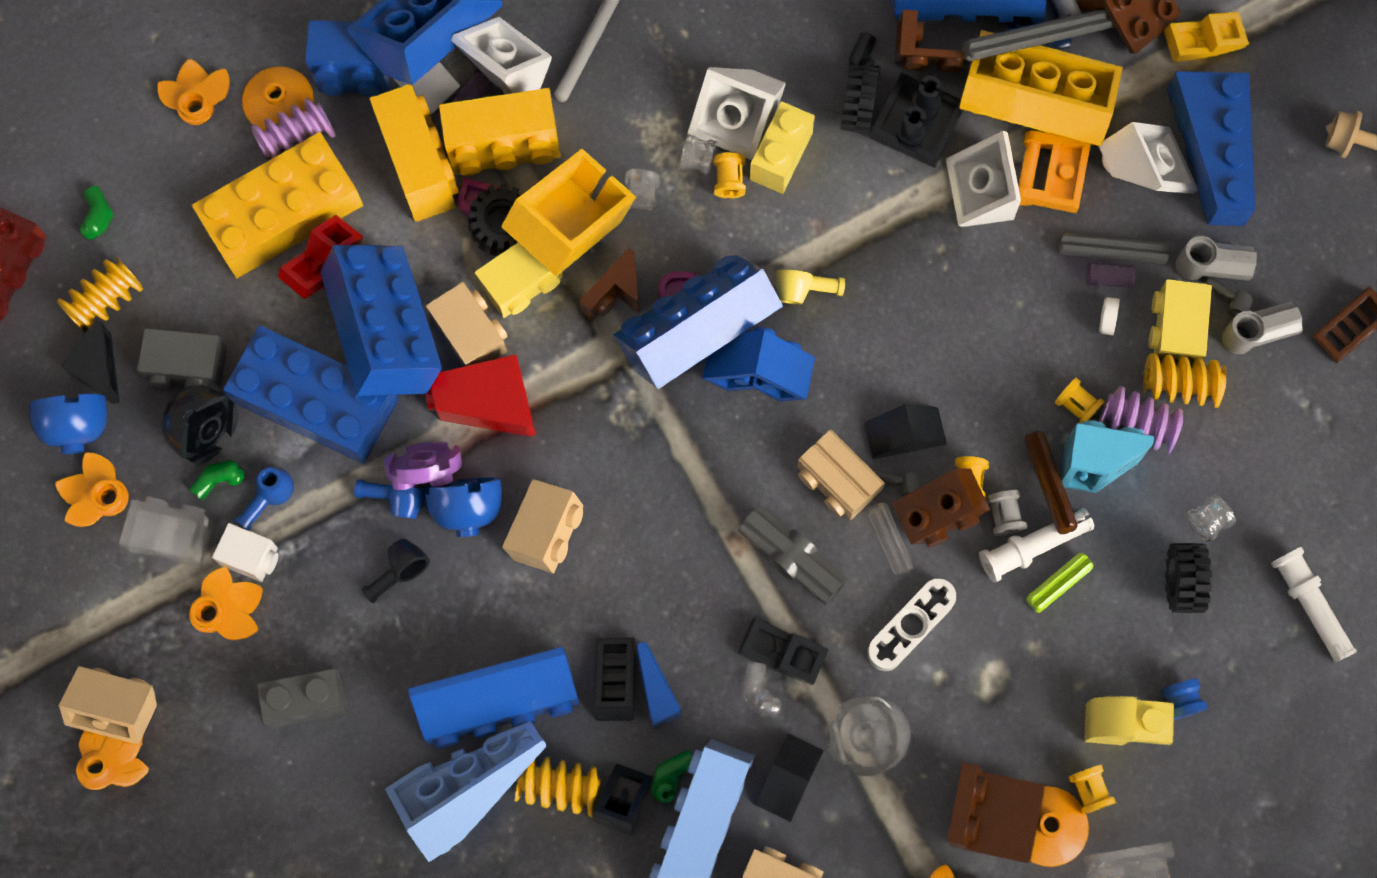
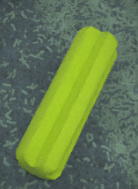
M1078 553L1027 596L1026 601L1037 613L1042 612L1093 569V563L1084 553Z

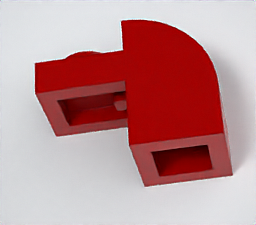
M334 215L310 231L306 251L281 266L278 278L303 299H307L321 288L325 290L320 272L333 245H361L363 236L339 216Z

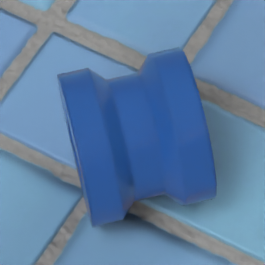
M1198 678L1172 684L1160 690L1163 698L1167 699L1169 703H1174L1173 720L1191 716L1208 709L1206 701L1200 698L1198 692L1201 687Z

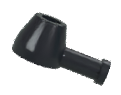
M400 539L394 542L387 550L391 569L370 585H365L361 588L362 592L371 603H375L379 596L396 583L410 581L422 574L430 563L426 553L407 539Z

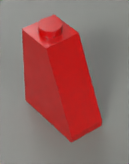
M516 354L440 372L428 393L425 394L429 411L436 409L440 421L523 436L536 435Z

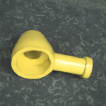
M776 270L775 285L778 298L782 303L802 304L809 290L835 293L836 296H843L845 278L839 277L834 279L812 276L810 273L797 270Z

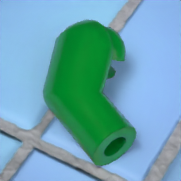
M92 186L83 193L90 210L80 225L79 230L81 235L89 240H94L97 236L102 235L113 219V211L99 186Z
M233 460L213 463L203 470L188 490L203 501L217 483L227 481L232 486L239 485L245 477V471L238 467V462Z
M689 749L657 765L651 785V792L658 802L667 804L676 797L679 776L688 772L693 758Z

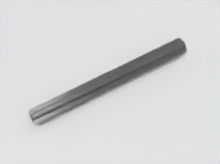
M1101 9L969 39L962 44V51L966 60L973 61L1115 28L1107 11Z

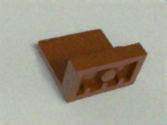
M1076 0L1082 11L1096 8L1098 10L1105 9L1131 54L1142 50L1181 15L1175 0Z
M903 10L897 19L894 63H902V69L922 71L924 66L934 65L938 66L939 72L959 73L960 69L966 67L971 62L964 58L963 51L918 48L919 43H922L924 23L923 21H917V10Z
M963 762L947 837L948 844L957 849L1026 864L1030 863L1045 792L1044 785L982 772L979 765Z

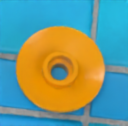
M281 66L271 67L257 73L248 82L242 96V107L249 122L252 125L256 124L262 131H266V118L271 119L278 125V112L282 111L289 118H292V105H296L304 112V99L308 98L314 103V93L307 78L297 70ZM281 91V95L278 98H270L272 93Z
M1044 786L1045 792L1031 862L1041 866L1053 867L1071 861L1081 852L1088 837L1089 827L1086 814L1083 815L1081 811L1082 805L1072 794L1057 787ZM1046 818L1056 820L1058 828L1055 832H1048L1045 829L1044 821Z

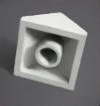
M1001 131L946 158L958 226L966 227L1014 220L1021 198L1007 132Z

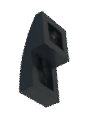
M753 618L737 654L786 676L814 685L829 649L796 633L789 634L758 618Z

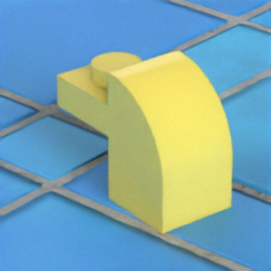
M1118 696L1090 699L1086 703L1084 742L1125 745L1130 741L1170 745L1173 743L1174 703L1137 700V697Z

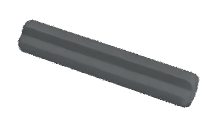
M1063 233L1059 241V252L1062 255L1165 264L1169 259L1170 246L1167 242Z

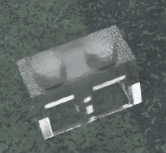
M146 497L145 502L131 500L119 541L121 546L133 553L199 567L203 566L214 523L204 515L205 510L191 505H182L181 510L168 507V502L153 497Z

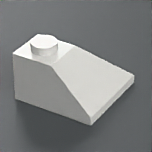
M500 17L453 34L451 39L491 82L501 88L505 94L540 89L552 58L551 55Z
M709 67L687 134L730 152L742 154L745 158L753 160L778 109L786 83L754 70Z
M1132 122L1104 140L1102 146H1099L1103 155L1102 163L1112 177L1156 191L1190 194L1198 191V187L1170 127Z

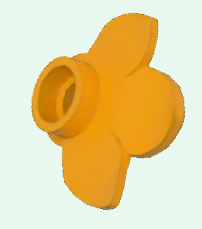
M188 59L181 68L176 82L161 81L158 83V95L161 102L166 107L176 110L185 123L200 125L211 118L214 105L227 96L230 78L226 69H220L208 75L198 63ZM194 106H202L199 111L191 113V109Z
M85 453L82 464L83 474L66 477L55 484L60 496L68 504L72 505L66 513L64 521L78 527L93 525L102 516L119 514L125 509L129 500L126 486L119 480H116L114 465L108 459L95 453ZM109 493H116L115 501L105 504V497Z
M227 567L214 570L203 580L201 596L190 607V622L197 630L203 633L217 631L228 640L246 639L259 630L256 622L249 614L259 605L263 588L250 582L232 583V577ZM209 608H214L216 610L215 617L210 621L204 620V612Z
M84 731L79 741L82 758L76 766V775L80 784L87 789L99 790L110 784L123 787L131 786L141 780L149 771L145 763L135 758L142 745L143 736L139 745ZM95 764L103 766V769L97 774L89 772L90 767Z

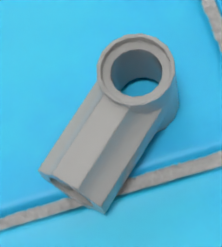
M1195 236L1189 240L1176 257L1175 265L1178 273L1188 280H1198L1203 276L1250 281L1254 275L1257 252L1254 251V247L1215 243L1209 237ZM1191 253L1201 257L1203 263L1196 262L1191 257Z
M1291 301L1255 312L1242 311L1223 330L1221 336L1222 343L1231 353L1245 354L1253 347L1300 334L1303 331L1302 316L1298 307L1293 305ZM1237 327L1244 328L1249 333L1250 338L1242 337L1238 333Z

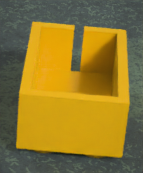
M408 84L369 98L415 223L455 209L456 204L453 195L458 194L459 191L451 166L443 151L437 129L432 122L424 95L416 96L413 86Z
M549 88L439 105L445 148L453 174L460 173L461 175L471 176L485 169L509 170L515 168L517 164L532 162L542 165L550 163L553 159L561 158Z
M581 149L517 198L501 227L557 277L622 222L636 196L614 176H610L594 201L591 196L604 176L606 169Z

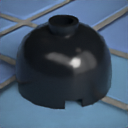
M206 386L185 388L169 400L165 407L161 421L163 437L169 447L180 457L195 464L209 461L223 449L216 446L222 436L227 432L232 437L238 420L237 405L224 393Z

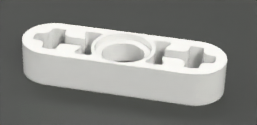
M933 579L927 582L871 641L867 652L868 660L874 668L880 671H890L896 668L947 615L956 601V591L951 583L944 579ZM932 589L937 593L942 589L946 593L944 601L947 604L944 606L941 603H937L929 612L930 615L935 617L933 620H930L928 614L923 609L915 606V604L919 602L921 607L924 608L932 597L929 591ZM906 615H916L922 621V631L917 635L906 634L901 628L902 618ZM893 629L896 636L901 641L909 644V646L904 648L900 642L892 652V656L895 659L891 661L889 658H885L881 661L877 658L879 649L876 646L880 644L886 647L895 637L888 633Z

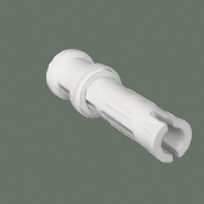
M1080 508L1074 512L1076 522L1079 523L1074 532L1060 535L1054 523L1023 538L1019 535L1011 536L1006 544L991 551L984 549L979 552L982 567L992 582H998L1001 580V575L1017 567L1022 569L1029 567L1030 563H1032V558L1085 532L1094 530L1092 518L1085 520L1089 513L1085 508Z
M1299 547L1271 562L1273 568L1279 569L1290 588L1288 590L1289 596H1292L1293 599L1298 598L1331 654L1334 663L1356 653L1357 650L1353 647L1320 591V577L1313 575L1302 556L1304 550L1302 547Z

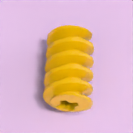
M117 257V264L107 259L102 262L106 270L105 274L96 269L91 271L95 281L94 284L85 279L80 280L83 293L71 288L68 291L72 300L71 303L61 298L57 300V304L83 332L84 326L90 328L93 323H96L94 319L96 316L104 321L110 319L105 309L107 306L115 311H119L121 308L117 300L118 297L128 302L131 301L132 297L128 290L129 287L139 292L143 290L141 283Z
M1150 353L1144 369L1143 394L1149 389L1152 392L1154 401H1158L1162 391H1166L1168 402L1173 403L1177 393H1181L1183 404H1188L1194 394L1197 395L1198 406H1203L1207 397L1212 396L1213 407L1219 408L1226 387V365L1224 364L1220 367L1218 360H1210L1205 367V362L1202 358H1195L1190 366L1189 359L1184 356H1180L1175 364L1172 355H1165L1160 362L1157 353Z
M546 756L540 767L536 766L534 759L518 778L515 802L520 799L523 792H525V799L528 805H533L540 795L543 808H548L554 798H556L557 810L563 812L569 802H571L573 813L579 815L584 806L587 805L588 816L593 818V811L599 799L601 779H598L596 766H592L587 775L583 776L581 763H576L571 773H568L565 760L561 759L554 770L551 769L550 757Z

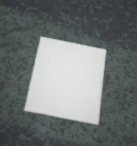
M440 62L412 85L416 96L424 95L430 114L460 87L458 82ZM394 79L400 87L408 85L407 83Z

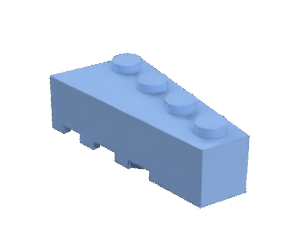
M714 739L707 743L703 752L695 750L688 769L689 773L694 774L689 789L682 787L674 808V810L681 812L676 827L668 825L660 847L667 850L662 865L655 862L649 878L711 877L718 858L717 854L727 834L732 813L741 796L746 774L749 768L751 769L755 755Z

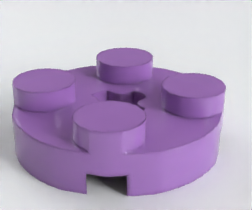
M441 441L414 444L406 447V455L397 458L395 451L384 460L387 479L392 482V487L395 490H406L412 488L415 484L430 482L432 486L449 484L453 481L452 474L462 466L459 446L455 445L453 450H450L448 442Z

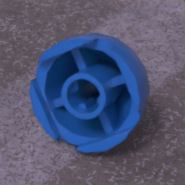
M78 394V398H65V395L31 401L29 404V419L32 430L38 439L47 446L59 447L61 454L85 452L84 445L97 441L104 433L107 425L105 395Z
M467 478L449 483L447 487L446 485L432 486L430 484L424 486L429 514L435 523L442 528L456 530L457 537L479 535V527L492 523L498 516L502 506L500 478Z

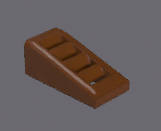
M1370 286L1311 336L1337 364L1377 330V320L1373 322L1358 306L1364 302L1377 316V293ZM1350 312H1353L1367 326L1364 331L1347 316ZM1342 321L1356 338L1351 341L1336 324ZM1331 330L1346 347L1340 351L1325 336L1328 331Z

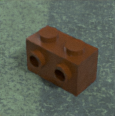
M971 468L953 469L892 503L910 544H926L928 548L948 539L947 533L956 528L962 531L975 526L980 522L978 516L990 510Z

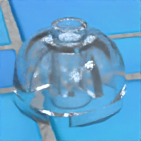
M859 696L840 705L837 710H841L838 712L836 720H833L830 725V741L836 758L842 765L848 764L851 769L855 770L853 773L859 776H875L894 768L902 761L907 754L911 740L910 724L905 713L893 701L882 696Z

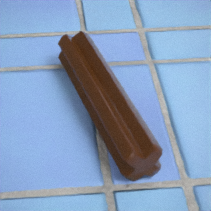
M1042 431L1027 434L1024 441L1056 530L1060 535L1074 532L1078 524L1047 439Z

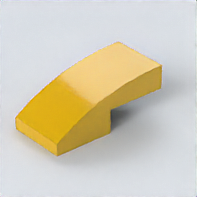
M1239 12L1208 14L1202 21L1170 23L1163 30L1173 62L1221 55L1245 48L1249 44Z

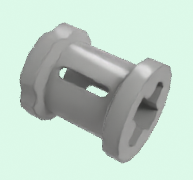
M1018 490L997 492L985 499L992 509L995 527L992 529L994 536L1012 535L1027 529V523L1022 521L1017 500L1020 498Z

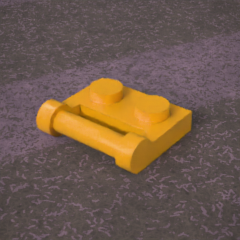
M1035 130L1026 131L1023 145L1026 149L1018 185L1021 198L1020 205H1036L1077 213L1091 144L1056 134ZM1048 149L1051 150L1044 189H1033L1040 150Z

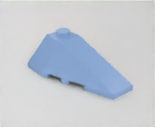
M529 721L488 738L480 749L470 753H466L464 749L453 752L452 760L436 767H433L431 762L419 766L385 788L407 832L428 862H430L437 856L448 852L467 836L542 752L546 744Z

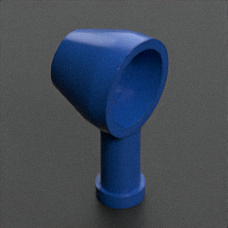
M273 466L263 469L257 475L255 480L257 495L241 515L233 520L236 524L250 531L251 525L267 505L283 504L292 496L294 482L286 470ZM269 477H277V482L273 486H265V482Z
M358 479L354 487L356 498L369 497L388 500L391 516L416 519L425 501V489L412 487L406 490H395L390 484L371 483L363 479Z

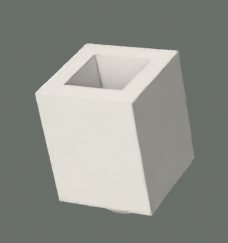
M228 523L212 558L222 567H227L229 570L263 582L265 575H270L277 564L278 553L276 551L278 547L268 538Z

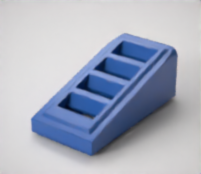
M643 641L637 644V654L650 720L654 729L680 717L681 708L647 642Z

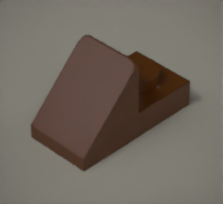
M630 248L619 257L579 300L581 313L593 322L599 314L605 316L617 301L616 296L639 313L635 254Z

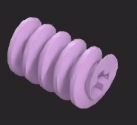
M304 99V112L296 105H292V118H289L282 111L278 112V125L271 119L266 118V131H262L256 124L252 125V133L267 161H269L270 157L274 158L280 155L282 151H287L318 132L325 131L330 137H335V132L319 101L318 105H315L310 99Z
M1119 386L1113 394H1109L1098 422L1104 424L1106 421H1110V429L1118 430L1121 426L1141 429L1144 431V435L1154 436L1153 450L1157 451L1164 443H1167L1169 456L1177 442L1183 425V410L1177 408L1169 416V405L1163 402L1154 410V399L1152 397H1148L1140 405L1139 392L1134 391L1125 399V387Z

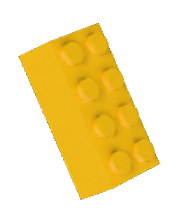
M981 30L979 37L995 33ZM1041 45L973 60L959 109L1004 120L1012 124L1034 128L1046 133L1064 136L1080 142L1102 146L1114 112L1123 67Z
M318 132L191 206L232 273L238 279L309 238L310 231L329 218L337 215L342 219L361 208L363 203L357 189L321 132Z

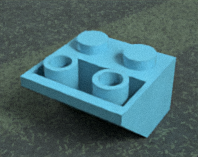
M1098 421L1077 423L1064 443L1060 478L1064 488L1097 493L1136 466L1154 444V436L1144 435L1143 430L1133 427H1124L1120 430L1105 428V424Z

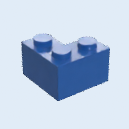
M756 327L754 331L742 333L707 356L702 379L726 391L756 389L779 402L805 400L809 391L815 357L801 350L802 346L800 344L784 341L777 337V333L774 330Z

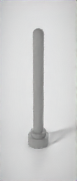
M603 0L554 93V97L558 102H565L568 99L619 0Z

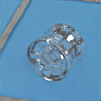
M688 134L681 155L680 169L688 171L693 168L699 170L700 174L709 176L713 166V158L716 154L717 141L709 139L704 142L698 140L697 136Z
M628 170L625 173L624 180L627 184V189L636 196L630 208L642 211L655 209L658 202L655 192L660 187L661 177L648 170Z
M1216 494L1206 497L1201 507H1193L1187 512V518L1191 526L1207 542H1212L1216 539L1221 529H1229L1236 524V518L1231 508Z

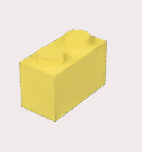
M781 101L751 162V181L781 194L784 193L813 134L815 115Z
M516 243L474 272L479 287L503 318L511 313L515 315L522 312L528 307L532 298L541 292L546 294L559 285L560 279L563 277V272L556 277L519 243Z
M1167 279L1161 290L1154 292L1151 310L1152 313L1157 314L1156 326L1151 327L1148 346L1154 349V353H1157L1160 362L1165 355H1172L1175 364L1180 356L1187 357L1190 366L1195 358H1202L1204 360L1207 352L1212 285Z

